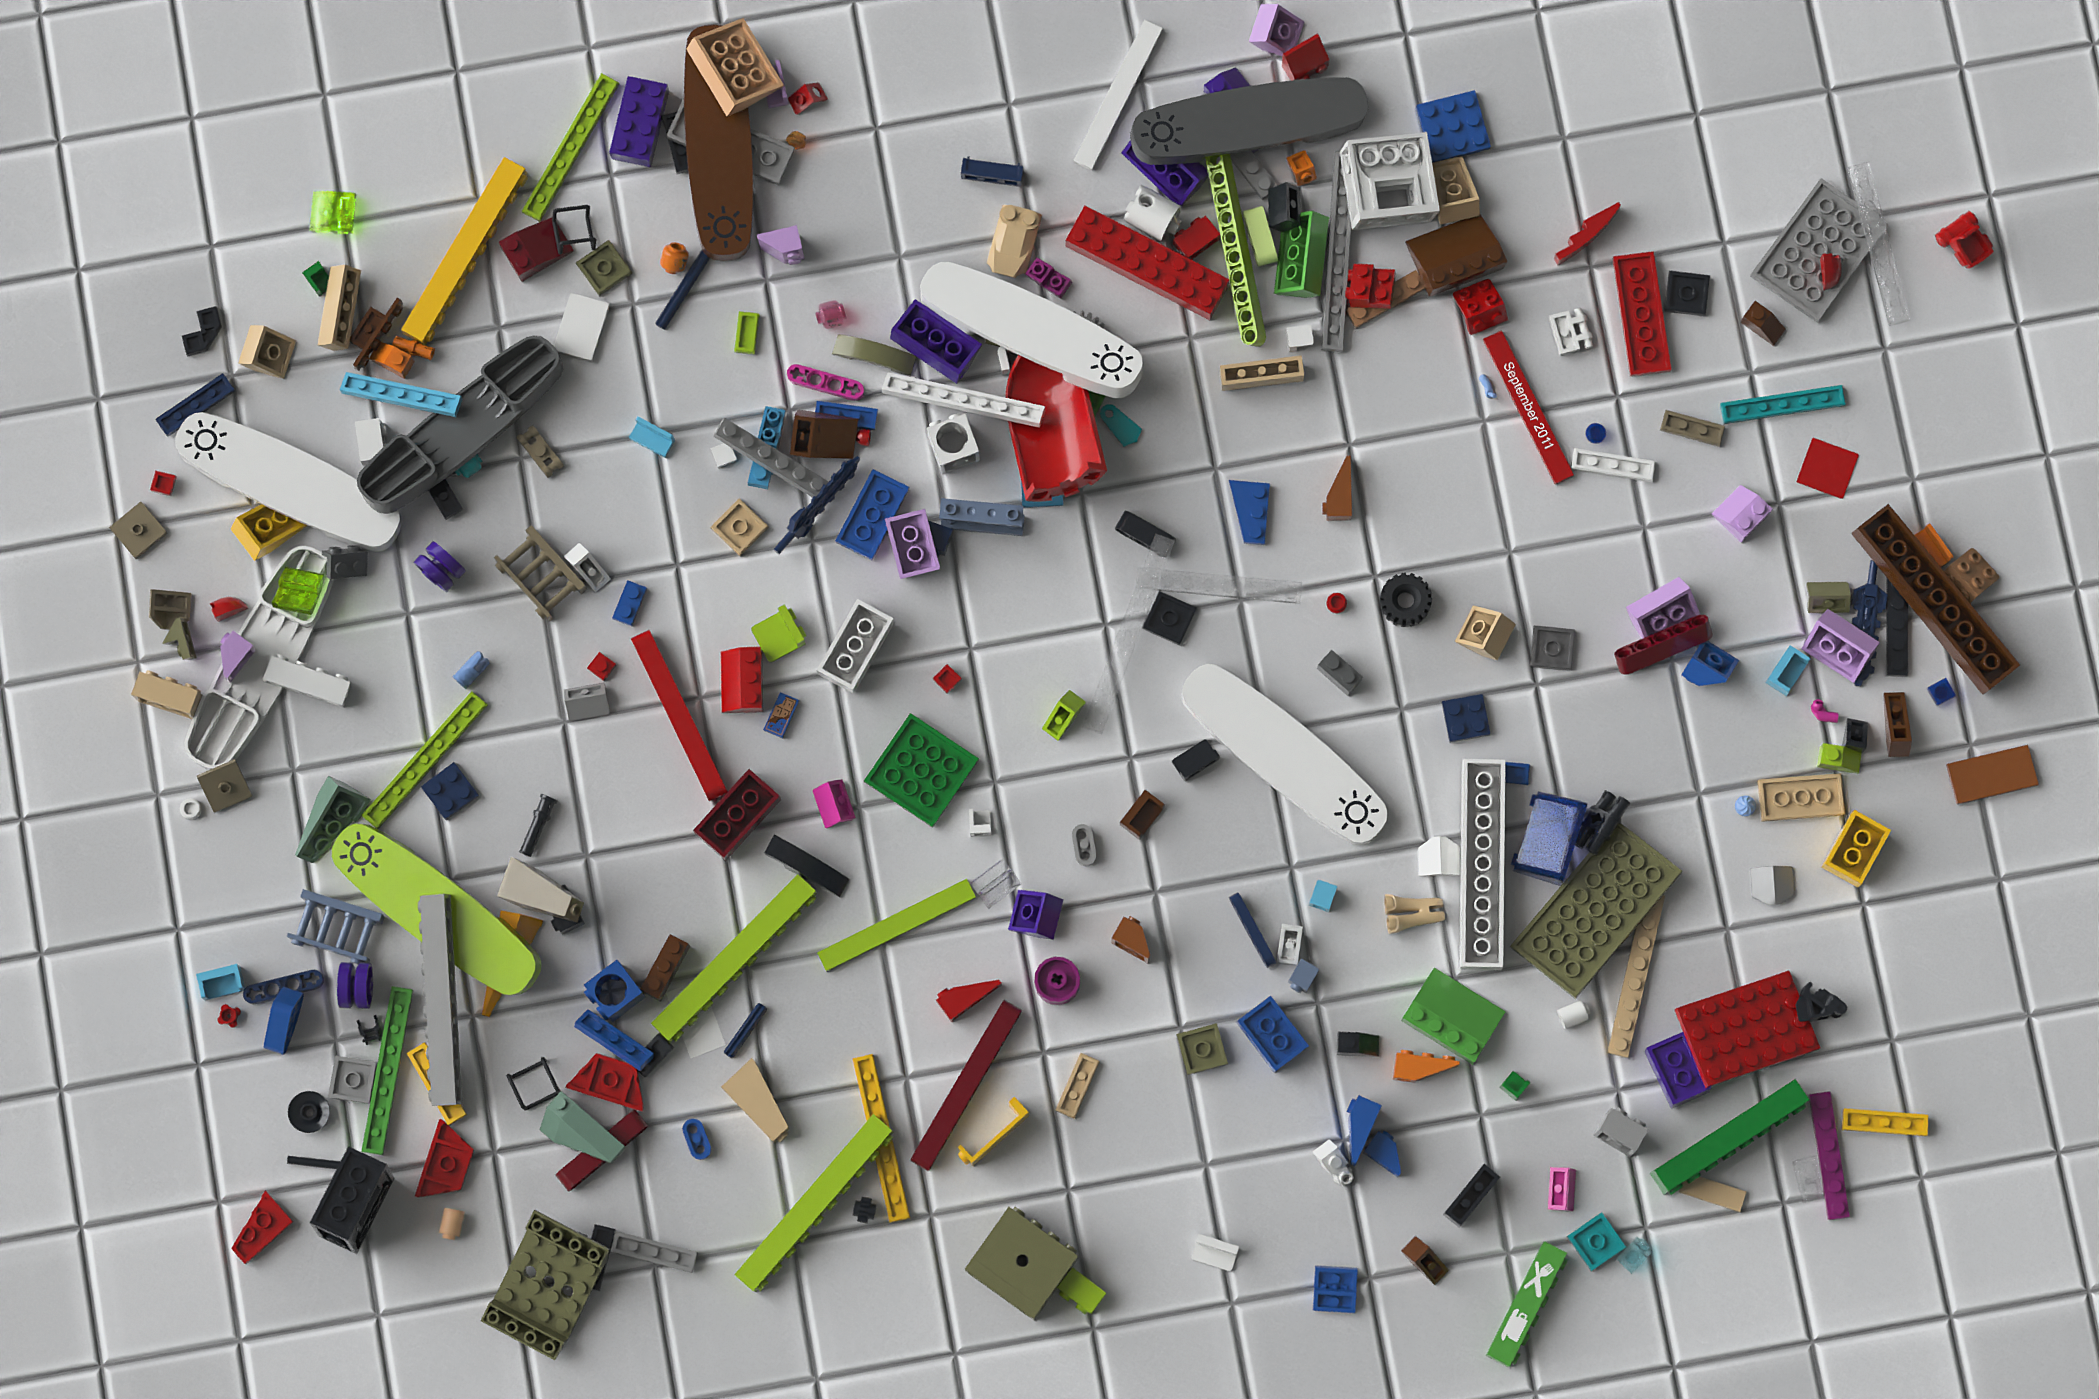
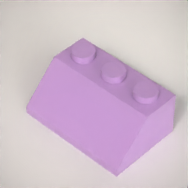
M925 509L885 519L900 579L940 569Z
M1680 577L1626 607L1631 622L1641 638L1700 615L1690 587Z
M1827 609L1817 620L1802 650L1854 683L1873 656L1880 642Z

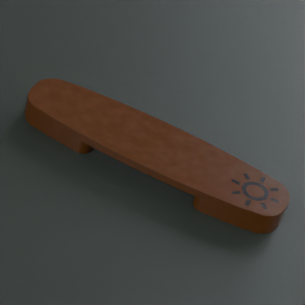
M705 25L694 29L689 34L686 44L684 119L688 174L696 229L701 249L713 260L731 261L744 256L750 248L753 164L749 109L746 108L726 116L688 53L687 47L693 37L721 27V25Z

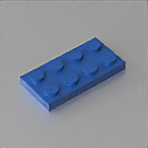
M872 469L835 542L873 560L888 531L885 519L896 516L910 489L909 486Z

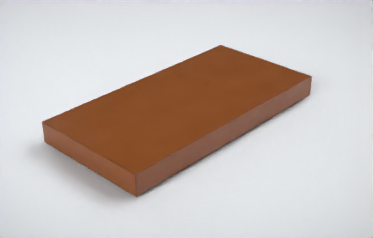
M2028 745L1946 764L1957 805L2039 785Z

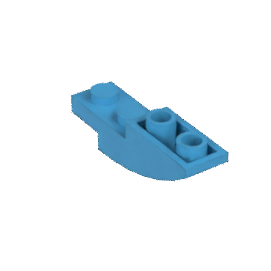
M765 406L758 438L778 450L786 410ZM753 461L748 486L768 490L773 473Z

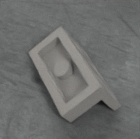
M605 682L564 689V701L570 721L610 713Z

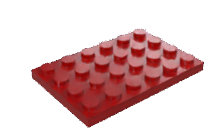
M1789 970L1675 1009L1705 1088L1820 1049L1810 1021L1800 1022L1798 1020L1795 1004L1799 999V993Z

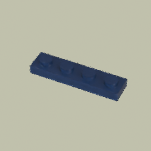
M222 373L155 420L166 436L169 437L179 430L187 417L194 413L206 412L234 393L235 389Z

